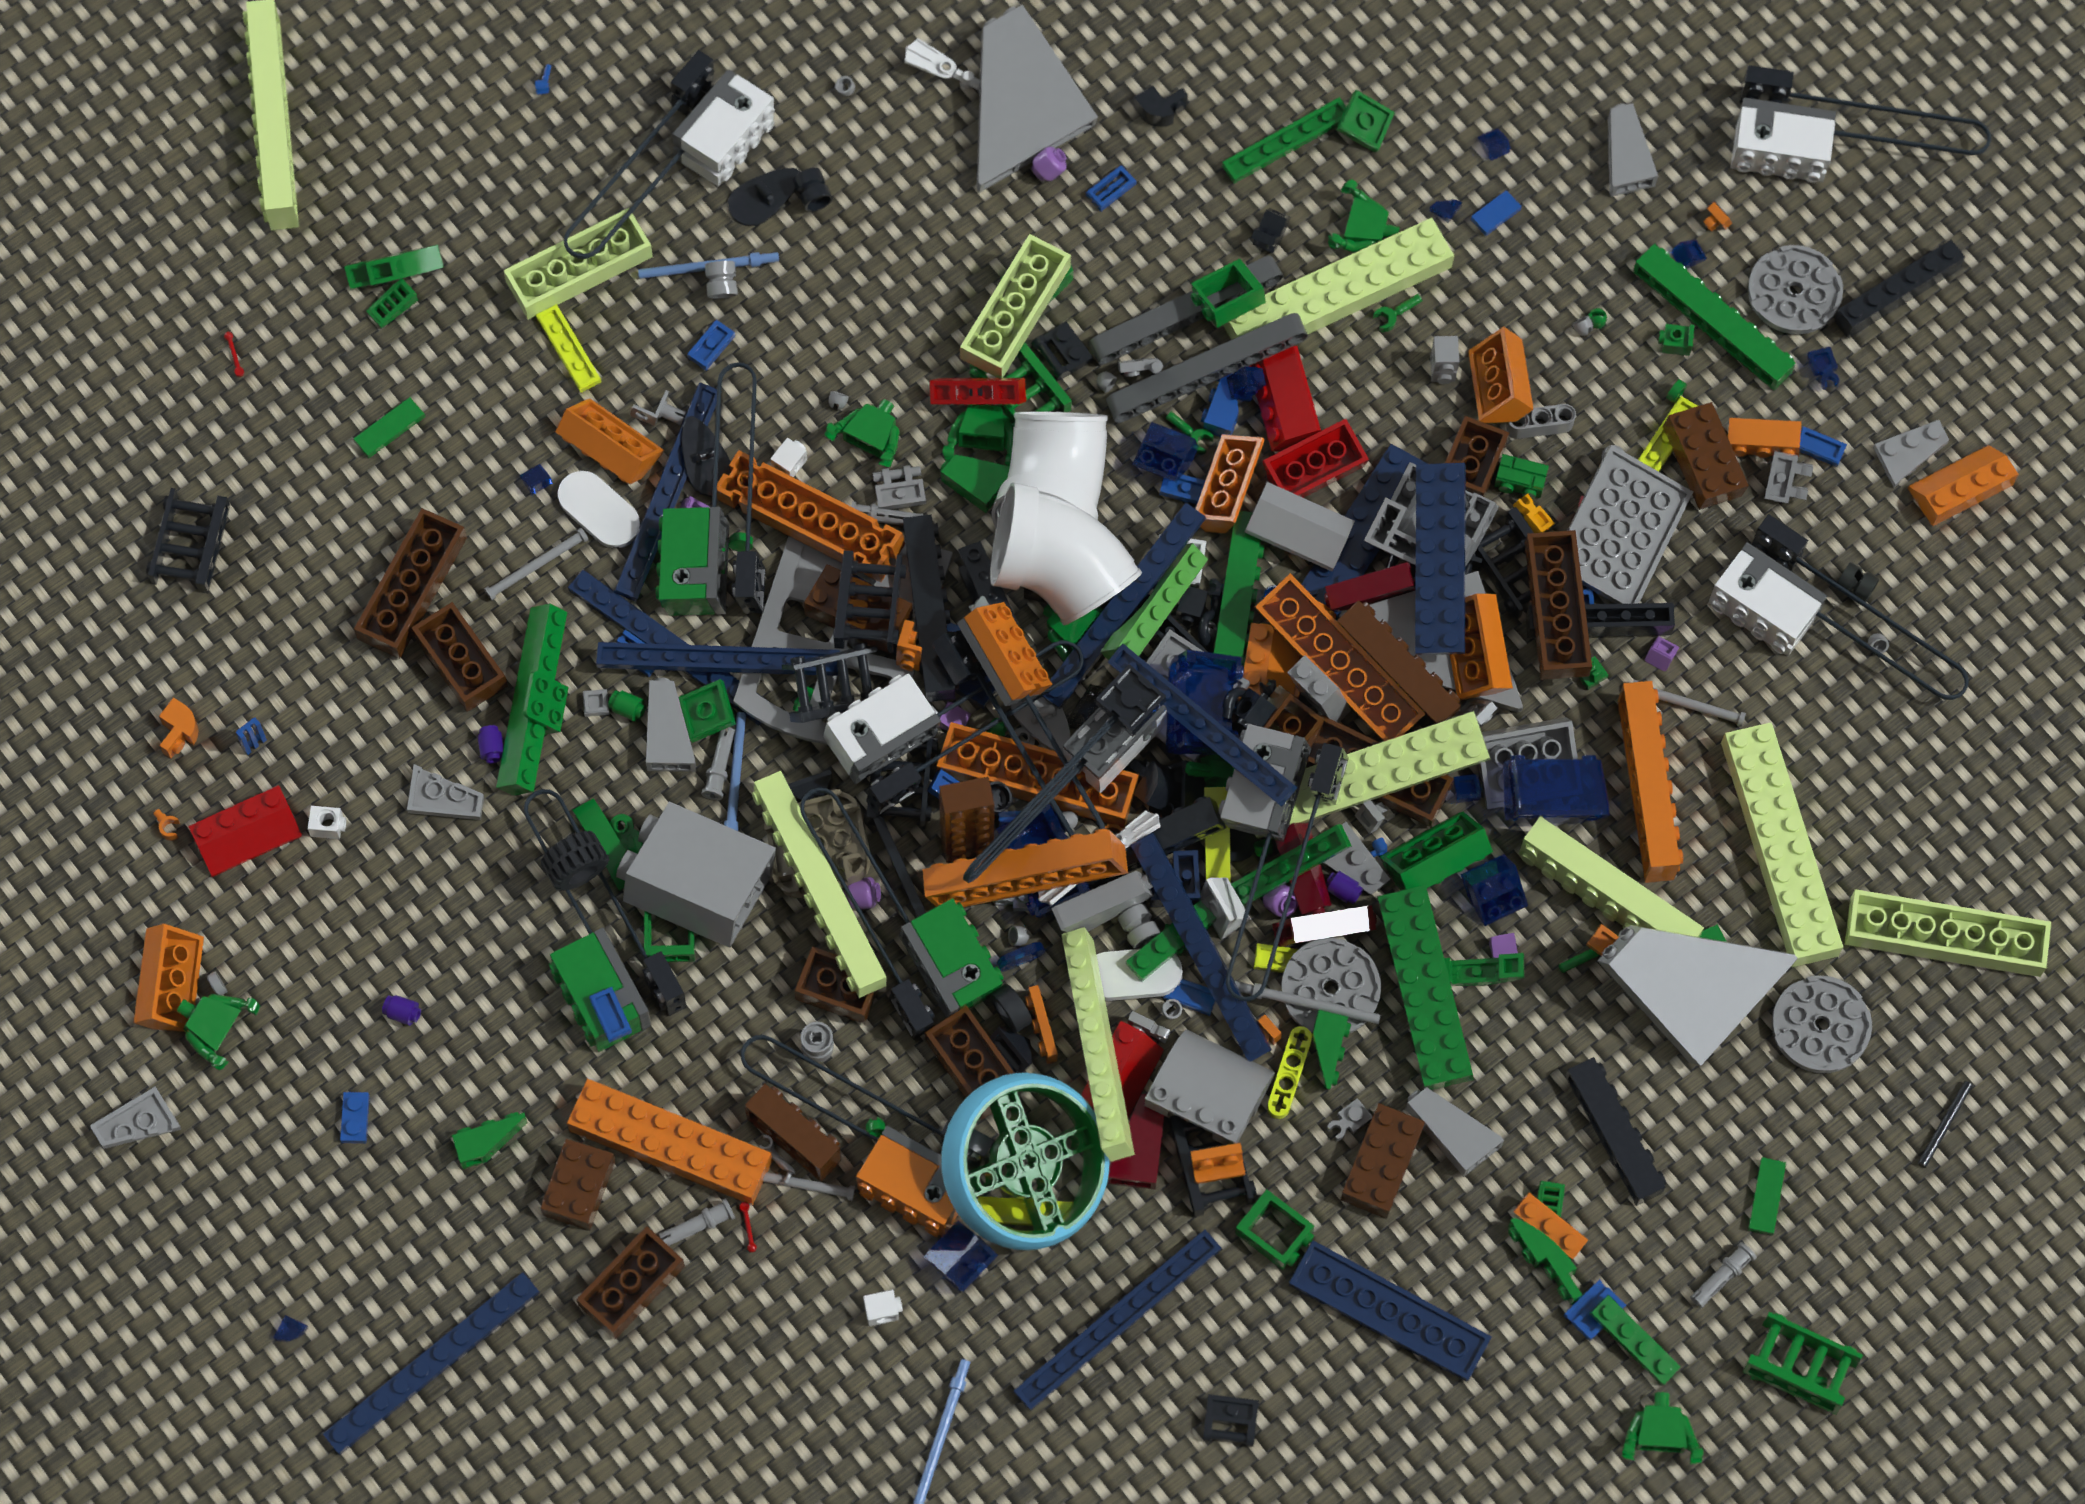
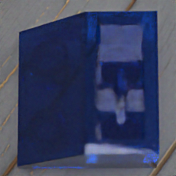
M1151 422L1132 465L1177 482L1189 469L1199 446L1195 438Z
M1504 854L1460 874L1466 894L1484 926L1528 906L1516 865Z
M957 1220L923 1257L958 1292H964L998 1255L978 1235Z

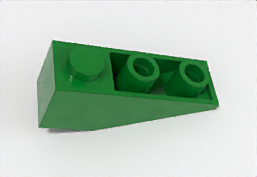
M1318 1010L1312 1037L1325 1089L1331 1090V1086H1336L1339 1071H1335L1337 1061L1342 1062L1345 1047H1341L1343 1037L1348 1038L1351 1023L1347 1022V1016Z
M510 1113L505 1116V1119L499 1121L488 1120L481 1123L480 1127L473 1129L471 1127L462 1128L457 1131V1134L452 1135L462 1169L485 1163L492 1158L527 1124L525 1113Z

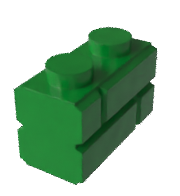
M1503 454L1494 487H1498L1504 493L1517 492L1521 493L1523 497L1529 494L1532 499L1536 497L1541 498L1549 465Z

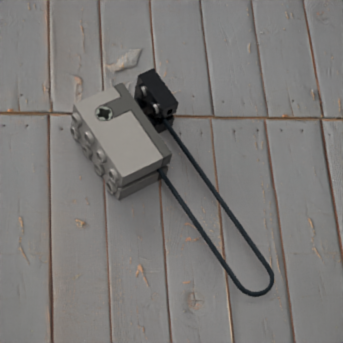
M1248 724L1246 730H1242L1240 740L1298 788L1281 807L1237 769H1234L1233 776H1229L1226 783V791H1228L1226 800H1222L1219 807L1220 818L1228 828L1266 837L1226 975L1228 991L1234 998L1240 1001L1256 999L1263 993L1266 987L1319 801L1336 805L1349 760L1343 747L1323 743L1322 749L1317 750L1315 757L1317 767L1315 773L1312 772L1308 781V787H1311L1310 791L1316 799L1264 979L1259 991L1249 997L1239 996L1231 989L1230 976L1270 839L1285 841L1311 752V747L1303 737Z

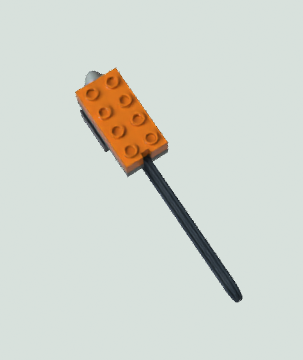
M982 596L976 600L975 604L969 606L971 612L957 623L961 630L944 633L932 643V646L955 685L966 683L970 679L971 681L979 680L1043 789L1046 786L1045 782L984 678L986 676L989 677L1005 706L1017 704L1019 701L1028 703L1065 766L1068 763L1066 757L1032 701L1049 688L1052 683L1048 678V673L1038 661L1035 651L1025 639L1022 629L1018 627L1011 610L1004 602L989 605L985 596ZM1075 776L1072 780L1097 821L1099 828L1106 829L1100 815L1077 776ZM1053 799L1050 804L1070 837L1075 835L1056 801Z

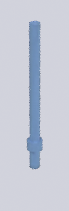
M756 252L750 253V256L638 269L639 279L705 271V264L715 261H734L735 267L747 265L759 267L764 263L779 262L778 252L768 254Z
M737 712L727 820L724 821L725 826L738 831L739 826L737 810L746 714L744 712Z
M960 1360L956 1375L951 1379L949 1397L913 1504H924L960 1393L964 1392L967 1383L965 1378L970 1362L967 1360Z

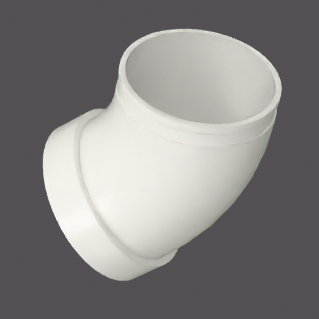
M1014 412L1015 427L1009 474L1007 480L1002 483L992 508V520L995 528L997 527L1005 494L1012 482L1037 487L1039 493L1068 502L1098 520L1097 505L1105 466L1106 421L1108 416L1070 412Z
M1013 482L1009 485L1002 503L994 537L990 567L992 586L1018 590L1021 586L1037 593L1057 613L1061 623L1067 625L1115 596L1142 574L1140 568H1137L1134 559L1122 543L1090 514L1056 497L1039 493L1037 487Z

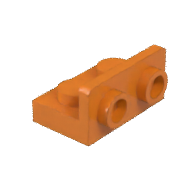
M909 620L904 621L899 637L896 665L907 671H913L914 669L919 671L922 647L916 646L917 632L914 631V622Z
M1241 1143L1191 1152V1161L1197 1184L1245 1175Z

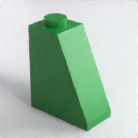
M955 454L951 460L947 459L941 466V481L984 513H987L994 505L1002 483L1008 478L1010 466Z

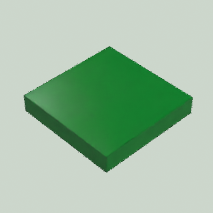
M1356 89L1350 97L1336 130L1376 153L1379 151L1395 112Z
M721 679L678 697L689 739L693 743L736 724L726 687Z

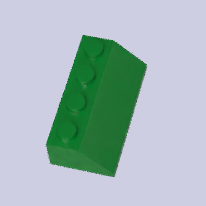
M1462 811L1380 856V859L1399 890L1403 891L1426 885L1428 888L1439 884L1448 876L1463 871L1468 865L1483 860L1493 850L1484 827Z

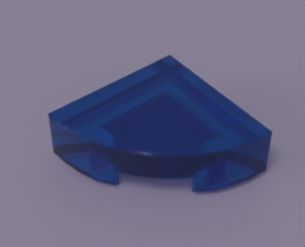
M1455 199L1437 201L1430 206L1429 211L1449 223L1462 207V202Z
M285 1315L273 1338L281 1342L293 1341L300 1338L309 1327Z

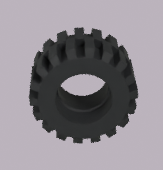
M583 831L572 834L552 846L541 859V866L557 891H565L577 888L595 878L606 867L609 857L593 831Z

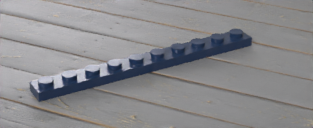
M699 382L614 589V593L635 602L639 597L658 550V540H662V532L659 530V518L663 517V509L675 508L687 478L681 443L684 422L687 417L694 416L708 426L717 404V389L702 382Z
M1184 504L1138 564L1137 568H1140L1142 574L1112 598L1077 644L1083 654V666L1080 672L1072 679L1042 696L1057 708H1062L1101 657L1102 653L1100 651L1112 634L1130 619L1205 521L1206 517L1189 504ZM1074 649L1051 678L1052 685L1072 674L1078 668L1079 656Z
M584 570L579 573L568 587L572 594L645 644L689 645ZM682 671L702 686L719 679L723 680L730 705L737 711L744 712L733 702L740 680L730 673ZM744 712L746 717L758 726L761 724L760 721Z
M598 642L596 665L597 668L795 674L794 670L782 669V664L790 663V658L805 656V659L839 652L840 650ZM836 661L825 663L827 676H839ZM815 666L804 668L805 675H817Z
M1122 644L1110 658L1108 663L1120 673L1129 664L1166 695V702L1163 705L1166 706V711L1281 807L1298 788L1126 645Z
M1154 833L1133 843L1131 847L1247 1060L1252 1062L1272 1051L1246 1001L1234 998L1228 991L1226 986L1228 968ZM1230 976L1231 989L1235 994L1242 996L1233 977Z
M1203 1230L1014 1390V1394L1031 1412L1219 1253L1222 1249L1221 1246L1206 1230Z
M524 1272L521 1273L328 1429L323 1436L336 1452L341 1455L540 1294L539 1290Z

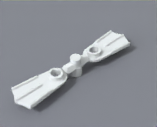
M919 38L906 47V64L944 79L954 77L960 80L962 88L969 89L974 87L979 91L980 95V80L975 78L971 71L964 72L958 68L956 70V64L953 60ZM947 64L950 66V70L946 71L942 66Z
M1144 811L1115 836L1125 845L1126 849L1161 827L1159 815ZM1077 884L1038 892L1039 901L1053 905Z

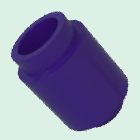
M484 726L479 729L477 736L480 757L487 763H497L501 760L504 749L502 733L497 726Z
M1341 871L1337 874L1332 872L1326 882L1328 893L1346 904L1349 902L1354 905L1364 889L1359 886V882Z
M389 995L384 1001L382 1014L387 1015L388 1019L411 1026L413 1022L416 1023L419 1020L421 1009L418 1002L398 995Z

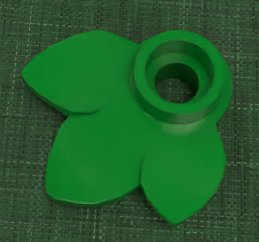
M626 814L614 816L610 825L625 851L630 850L638 854L643 843L638 841L640 832L634 829L632 818ZM621 821L625 823L623 830L618 829V824Z

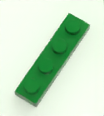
M1201 900L1194 905L1206 929L1216 922V916ZM1174 924L1169 925L1126 961V965L1142 982L1185 947Z
M1609 1295L1605 1296L1589 1313L1661 1386L1665 1385L1680 1369L1681 1366Z

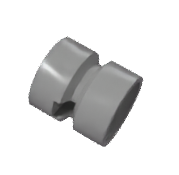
M715 261L705 264L706 277L710 279V282L706 284L708 298H728L738 295L737 282L732 279L736 276L734 261Z
M1144 903L1127 909L1118 917L1123 931L1129 932L1127 938L1133 949L1143 948L1161 933L1156 922L1150 921L1152 915Z
M812 1022L804 1027L801 1032V1046L804 1056L817 1063L830 1058L833 1053L834 1042L832 1030L828 1025L823 1022Z

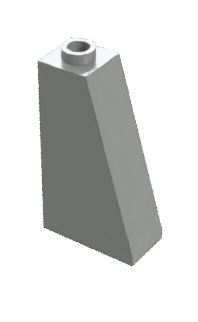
M1633 103L1628 105L1618 104L1610 109L1608 117L1609 191L1611 197L1655 187L1658 178Z
M667 678L649 680L646 748L647 771L696 772L695 757L674 681H670Z
M1134 871L1053 907L1052 911L1062 931L1070 932L1083 927L1090 931L1122 914L1127 909L1153 897L1154 894L1151 890L1153 886L1147 875Z
M1426 1087L1421 1092L1416 1090L1407 1098L1409 1101L1406 1106L1408 1113L1415 1118L1425 1121L1423 1130L1463 1177L1502 1147L1504 1139L1429 1088Z

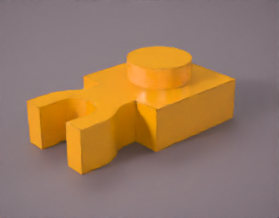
M1526 494L1522 499L1517 500L1513 504V507H1517L1519 512L1524 515L1523 518L1534 533L1545 532L1555 524L1540 505L1538 507L1534 505L1529 494Z

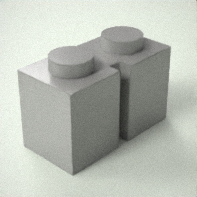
M1434 336L1430 354L1432 382H1438L1439 384L1455 382L1459 366L1458 336Z

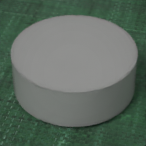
M216 971L207 975V979L217 995H224L228 992Z

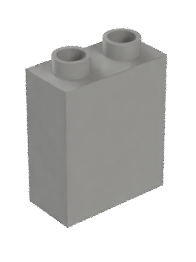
M669 802L660 818L650 814L644 821L638 837V841L643 843L639 853L636 854L628 850L620 862L616 877L625 881L623 901L730 948L772 876L776 848Z

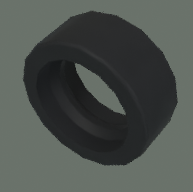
M1005 984L990 994V1000L996 1012L1011 1031L1017 1033L1032 1022L1028 1009L1010 985Z

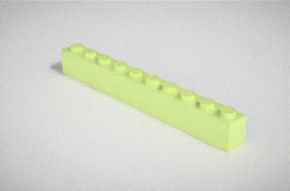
M779 771L755 781L754 792H752L753 799L757 806H762L764 810L762 813L763 819L767 826H772L774 841L778 847L782 846L785 852L783 857L787 866L793 867L795 882L799 888L803 887L806 893L804 899L809 908L813 907L816 913L814 918L819 929L824 928L827 934L825 936L826 943L830 950H835L837 965L841 971L845 970L848 976L846 981L852 992L856 991L860 998L886 987V975L822 850L805 823L800 807L782 772Z
M1083 927L1061 935L1101 1148L1112 1162L1135 1154L1094 940L1086 928Z

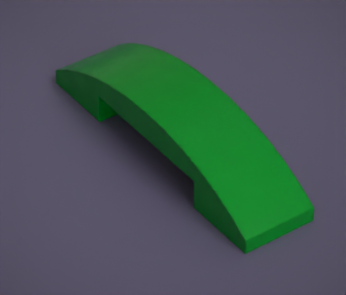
M593 798L572 811L583 830L593 831L607 853L609 861L606 868L620 892L625 887V881L617 878L616 875L626 851Z
M1524 953L1499 954V958L1454 961L1450 958H1444L1451 986L1490 985L1524 978Z

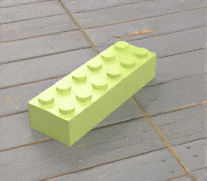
M629 208L569 237L567 241L569 247L579 254L592 252L627 213ZM631 214L604 247L593 257L578 259L571 256L566 251L563 240L505 269L504 275L508 287L529 320L535 317L536 314L652 258V248L634 215Z
M1029 234L961 344L960 359L997 378H1003L1070 269L1071 255Z

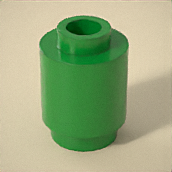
M615 690L608 702V708L612 709L613 713L631 721H636L638 718L641 719L646 710L644 699L623 690Z

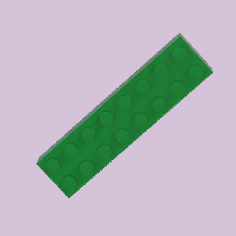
M1426 885L1378 896L1424 1088L1427 1087L1430 1090L1474 1080Z

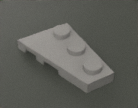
M1937 420L1878 442L1873 448L1894 488L1906 476L1913 473L1924 461L1930 459L1948 444L1949 438L1942 424Z
M414 764L407 806L408 813L481 820L484 795L459 783H453L436 773L432 774Z
M1345 822L1342 826L1352 847L1323 863L1333 870L1341 871L1360 883L1359 886L1363 887L1364 891L1373 895L1390 882L1391 879L1348 823Z
M156 1087L90 1125L104 1149L182 1130Z

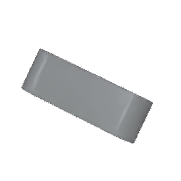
M1568 404L1536 407L1516 421L1523 426L1516 427L1512 424L1513 422H1507L1506 431L1514 439L1566 433L1574 425L1576 411ZM1566 416L1569 420L1563 421L1559 417ZM1537 419H1542V420H1544L1546 423H1545V424H1539V423L1536 422V420H1537Z

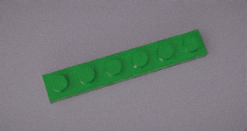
M1338 97L1222 162L1223 169L1234 184L1338 127L1346 105Z
M1342 824L1335 825L1307 842L1298 876L1352 847ZM1302 844L1262 866L1253 901L1293 879ZM1257 870L1231 884L1243 906L1247 905Z

